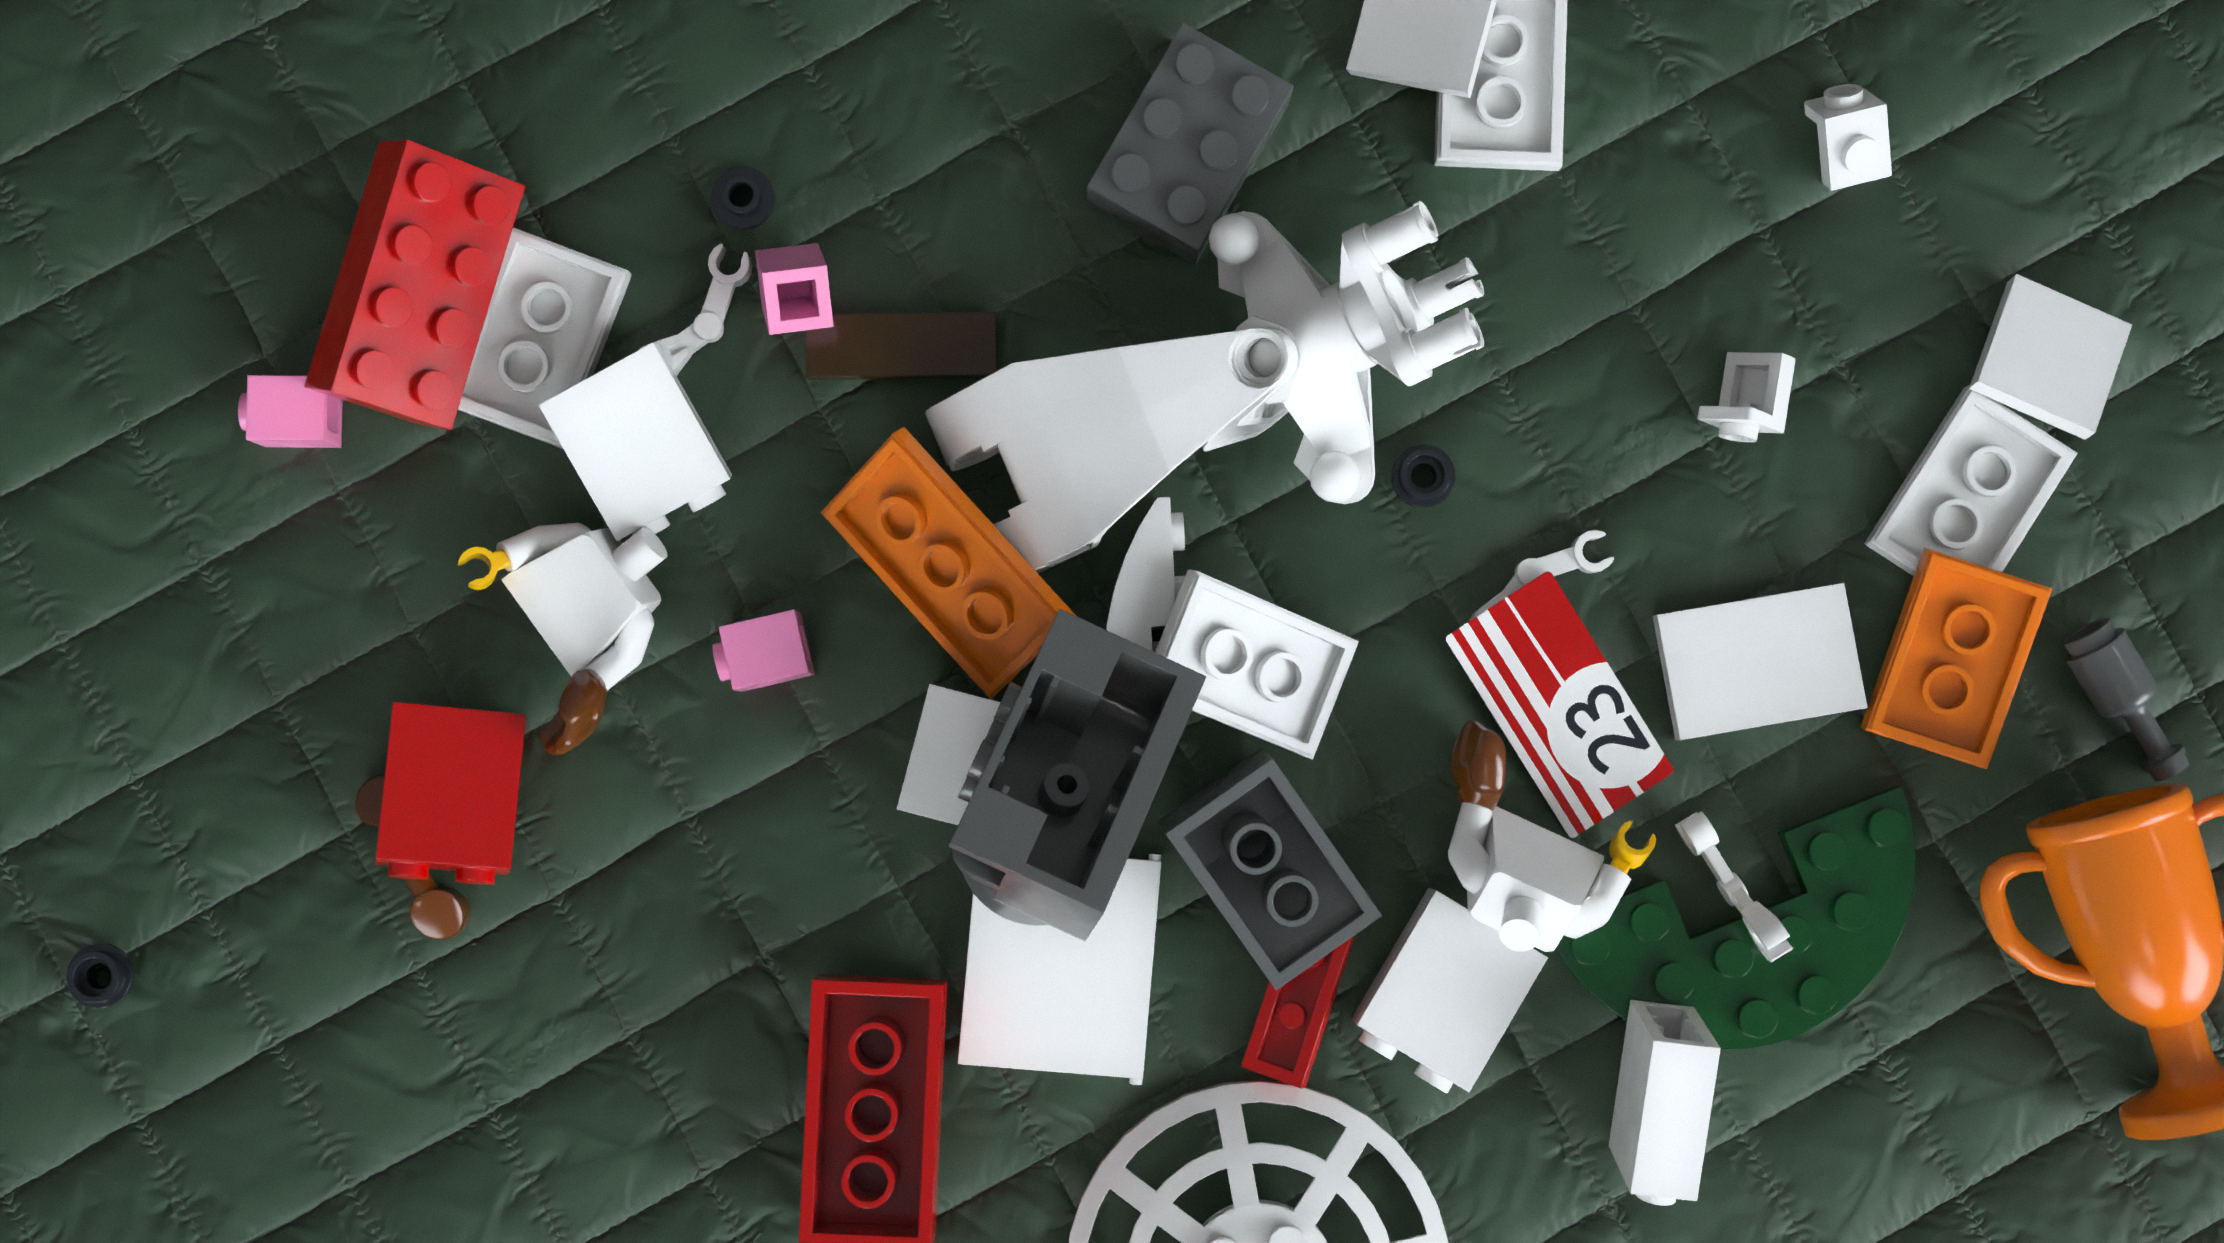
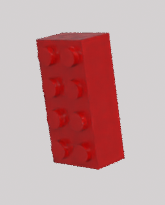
M410 140L379 142L304 387L421 426L452 430L525 185Z
M819 974L812 979L799 1243H934L936 1236L948 980Z

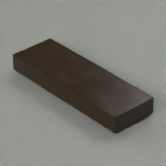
M996 312L832 314L834 327L806 330V378L808 380L986 378L997 372Z

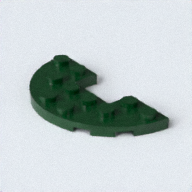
M1893 786L1777 832L1801 892L1764 906L1783 924L1790 935L1786 940L1793 948L1773 962L1768 961L1756 946L1743 922L1742 915L1688 936L1668 884L1663 879L1624 893L1610 919L1604 926L1576 939L1563 935L1555 951L1579 984L1601 1004L1626 1022L1630 1000L1695 1007L1722 1050L1748 1049L1771 1045L1812 1030L1840 1013L1862 994L1877 977L1891 956L1902 934L1911 906L1916 871L1915 834L1910 809L1902 786Z

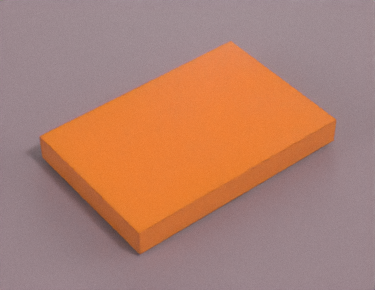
M1924 548L1860 727L1884 737L1987 769L2053 588Z

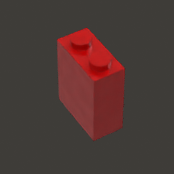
M393 702L375 865L389 866V877L417 880L428 879L429 869L456 871L455 882L479 885L495 884L496 874L508 875L512 863L526 714Z

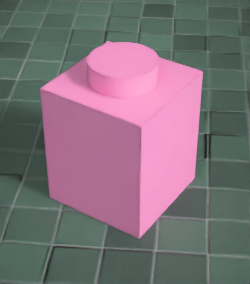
M818 243L755 250L762 311L769 335L834 327L827 265Z
M247 375V393H242L238 402L239 424L241 429L246 431V440L264 447L342 448L343 400L305 388L307 376Z
M795 609L719 627L722 642L712 645L714 661L720 680H731L733 690L743 692L815 675L802 614Z

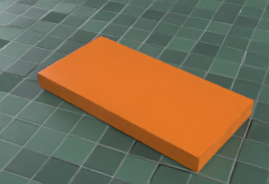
M905 427L894 432L820 512L990 700L998 695L1037 657L1059 608L1075 615Z

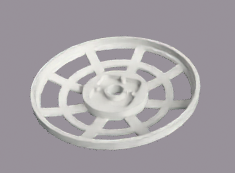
M1268 1080L1220 1083L1188 1092L1149 1113L1124 1133L1099 1163L1081 1196L1069 1235V1243H1088L1099 1207L1107 1192L1111 1189L1141 1212L1134 1225L1129 1243H1150L1157 1225L1181 1243H1328L1316 1224L1337 1193L1359 1218L1370 1243H1448L1438 1205L1421 1171L1390 1134L1368 1115L1335 1096L1308 1087L1301 1089L1284 1082ZM1265 1102L1297 1106L1327 1116L1345 1126V1129L1326 1160L1313 1153L1289 1145L1266 1142L1248 1143L1241 1104ZM1216 1109L1223 1148L1209 1151L1186 1163L1168 1177L1157 1190L1153 1189L1125 1167L1141 1148L1165 1129L1195 1114ZM1367 1143L1371 1144L1387 1159L1405 1182L1421 1213L1426 1234L1394 1242L1389 1241L1387 1231L1374 1205L1360 1187L1348 1177L1349 1172ZM1265 1163L1286 1166L1313 1176L1314 1179L1295 1208L1276 1201L1259 1200L1252 1164ZM1227 1169L1233 1204L1219 1210L1203 1224L1173 1204L1183 1192L1197 1181L1217 1171Z

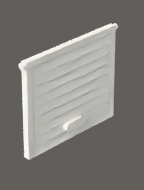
M1149 854L1148 860L1127 859L1106 910L1086 941L1050 925H1025L1005 919L987 908L973 893L958 1064L1130 1078L1129 1084L1142 1085L1161 855Z

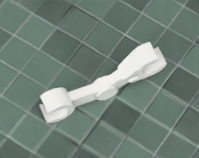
M723 244L716 246L708 259V267L713 275V279L701 314L695 318L693 324L678 335L676 334L657 341L676 376L693 353L707 343L715 342L722 337L724 332L723 322L735 287L742 286L752 274L753 265L747 252L743 253L739 270L735 274L724 275L720 272V263L724 259L726 249Z
M1589 530L1577 536L1569 548L1539 558H1527L1520 561L1516 565L1514 575L1504 589L1472 614L1470 620L1546 571L1556 576L1577 568L1586 573H1595L1605 569L1614 560L1613 556L1603 559L1598 563H1592L1585 559L1582 548L1586 541L1600 538L1606 533L1599 530Z
M1702 811L1699 813L1695 812L1677 823L1675 827L1680 837L1695 856L1702 855L1718 881L1716 884L1720 893L1730 906L1733 907L1735 905L1742 914L1745 926L1765 958L1773 962L1791 951L1793 948L1786 940L1790 935L1780 920L1758 901L1753 902L1741 879L1729 869L1715 846L1720 842L1718 835Z

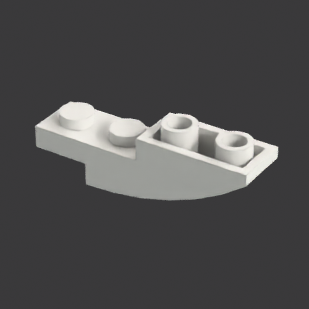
M1160 497L1155 500L1134 536L1125 555L1114 588L1106 626L1107 631L1153 652H1156L1159 641H1152L1151 630L1165 629L1185 576H1174L1173 551L1185 550L1183 512L1171 513L1170 497Z

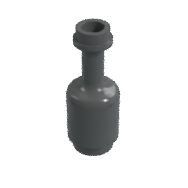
M2102 618L2079 628L2066 637L2063 641V645L2069 653L2065 657L2066 663L2100 716L2105 718L2121 716L2126 721L2147 756L2141 763L2144 772H2149L2155 782L2169 779L2186 769L2190 763L2185 756L2186 750L2184 746L2180 743L2173 745L2169 743L2147 706V700L2156 693L2157 684L2124 628H2115L2110 618Z

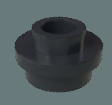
M737 166L726 170L717 178L711 192V203L714 212L725 225L737 230H750L762 225L772 214L775 206V192L769 179L761 171L748 166ZM740 187H748L754 193L752 201L744 207L735 206L731 202L733 192Z
M1428 444L1415 445L1402 452L1396 459L1391 473L1392 485L1398 497L1408 505L1417 508L1433 507L1444 501L1451 493L1456 478L1455 468L1450 457L1440 448ZM1417 466L1428 467L1434 476L1433 484L1428 488L1416 486L1411 478L1413 468Z
M94 944L83 948L72 958L67 970V985L72 996L79 1003L90 1008L100 1009L118 1004L129 994L134 982V967L129 956L122 949L111 944ZM100 964L106 965L112 974L111 981L106 987L100 986L94 977L95 970Z

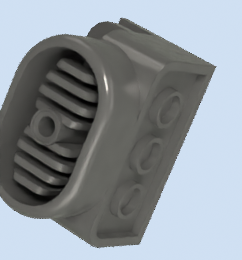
M1059 608L1023 687L1013 682L1009 683L987 736L983 739L967 773V778L958 795V798L969 803L948 847L952 848L954 861L962 871L968 886L975 896L987 908L1005 919L1025 925H1050L1086 941L1106 910L1207 676Z

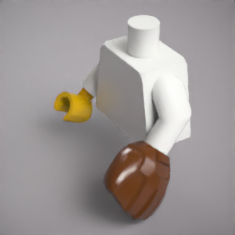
M582 523L540 525L497 543V551L491 552L484 547H472L463 552L459 558L458 566L464 565L473 559H481L489 566L490 572L487 576L468 583V587L474 590H482L490 586L496 577L497 571L505 568L508 572H511L501 579L571 676L560 698L558 712L542 732L545 750L550 755H560L580 745L594 732L602 718L607 701V691L635 669L643 660L654 627L651 613L661 602L660 593L646 574L667 558L665 546L647 528H641L623 543L621 539L616 541L609 528L591 531L590 528Z
M1473 719L1469 720L1463 725L1456 739L1451 759V777L1458 790L1456 796L1461 808L1448 849L1449 862L1462 886L1467 890L1468 913L1475 920L1499 930L1500 940L1506 947L1518 952L1528 951L1534 947L1544 952H1553L1563 935L1576 939L1606 924L1631 881V878L1627 875L1629 869H1635L1643 864L1655 847L1656 836L1652 833L1641 850L1631 848L1625 841L1624 835L1633 821L1625 822L1610 842L1609 853L1612 858L1610 865L1603 864V855L1497 807L1496 805L1500 800L1505 785V746L1501 737L1495 732L1486 729Z

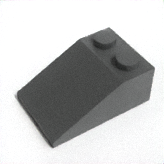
M1263 748L1257 750L1158 820L1169 840L1276 991L1382 916L1274 759Z

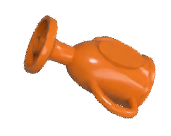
M2183 783L2161 784L2115 793L2062 808L2036 818L2025 827L2026 835L2035 852H2016L1998 858L1987 867L1980 881V904L1987 926L1994 940L2009 956L2034 975L2063 984L2094 988L2114 1011L2129 1021L2146 1027L2158 1065L2157 1082L2154 1087L2130 1097L2118 1109L2120 1122L2126 1137L2139 1140H2167L2197 1136L2224 1129V1066L2220 1064L2214 1055L2201 1016L2213 1000L2222 977L2224 964V920L2221 921L2215 885L2198 827L2213 818L2224 816V793L2205 797L2193 804L2191 791ZM2033 871L2043 873L2060 923L2080 965L2062 963L2042 953L2021 934L2015 925L2005 895L2009 880L2021 873Z

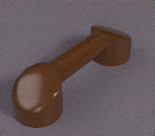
M377 775L368 779L357 792L355 800L356 813L361 821L371 826H378V828L385 775ZM430 871L428 879L425 880L404 879L414 897L410 907V918L414 927L422 935L431 939L443 940L457 936L466 928L470 919V906L462 893L452 888L439 889Z

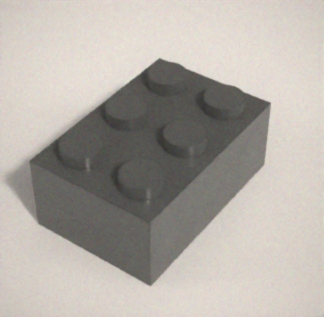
M1182 23L1087 186V204L1196 265L1209 243L1208 237L1212 225L1226 214L1286 111L1294 85L1187 24Z

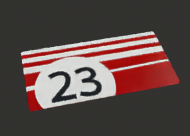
M1544 572L1447 635L1446 642L1570 838H1575L1673 773L1672 765L1551 572Z

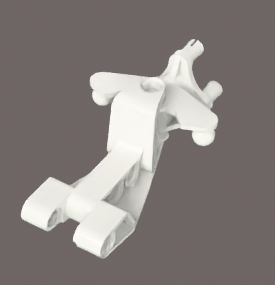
M1422 201L1415 202L1413 206L1372 226L1363 222L1343 232L1340 281L1332 285L1305 260L1267 219L1258 213L1242 211L1222 216L1212 225L1208 238L1210 249L1218 260L1219 288L1244 297L1246 301L1248 319L1241 323L1235 331L1011 363L926 410L925 415L946 465L950 466L951 471H957L975 465L999 453L1001 454L1021 504L1008 510L1010 517L993 525L1037 573L1097 547L1105 532L1120 517L1201 446L1207 452L1256 437L1274 425L1288 412H1290L1304 433L1294 464L1310 480L1311 487L1316 494L1325 501L1340 504L1360 501L1370 492L1375 478L1370 367L1379 364L1407 386H1412L1432 377L1433 368L1474 349H1481L1485 344L1480 327L1473 314L1469 313L1468 308L1459 310V313L1434 324L1435 316L1484 295L1481 280L1474 282L1473 279H1470L1454 287L1456 284L1478 274L1469 258H1463L1459 263L1419 282L1414 278L1408 280L1401 278L1387 264L1421 246L1438 241L1436 225Z

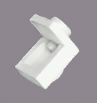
M1856 84L1833 86L1824 91V97L1804 102L1805 115L1817 124L1822 184L1832 191L1892 176L1886 103Z
M1727 352L1719 406H1699L1697 419L1718 427V437L1731 441L1756 442L1758 433H1784L1796 359L1784 353Z

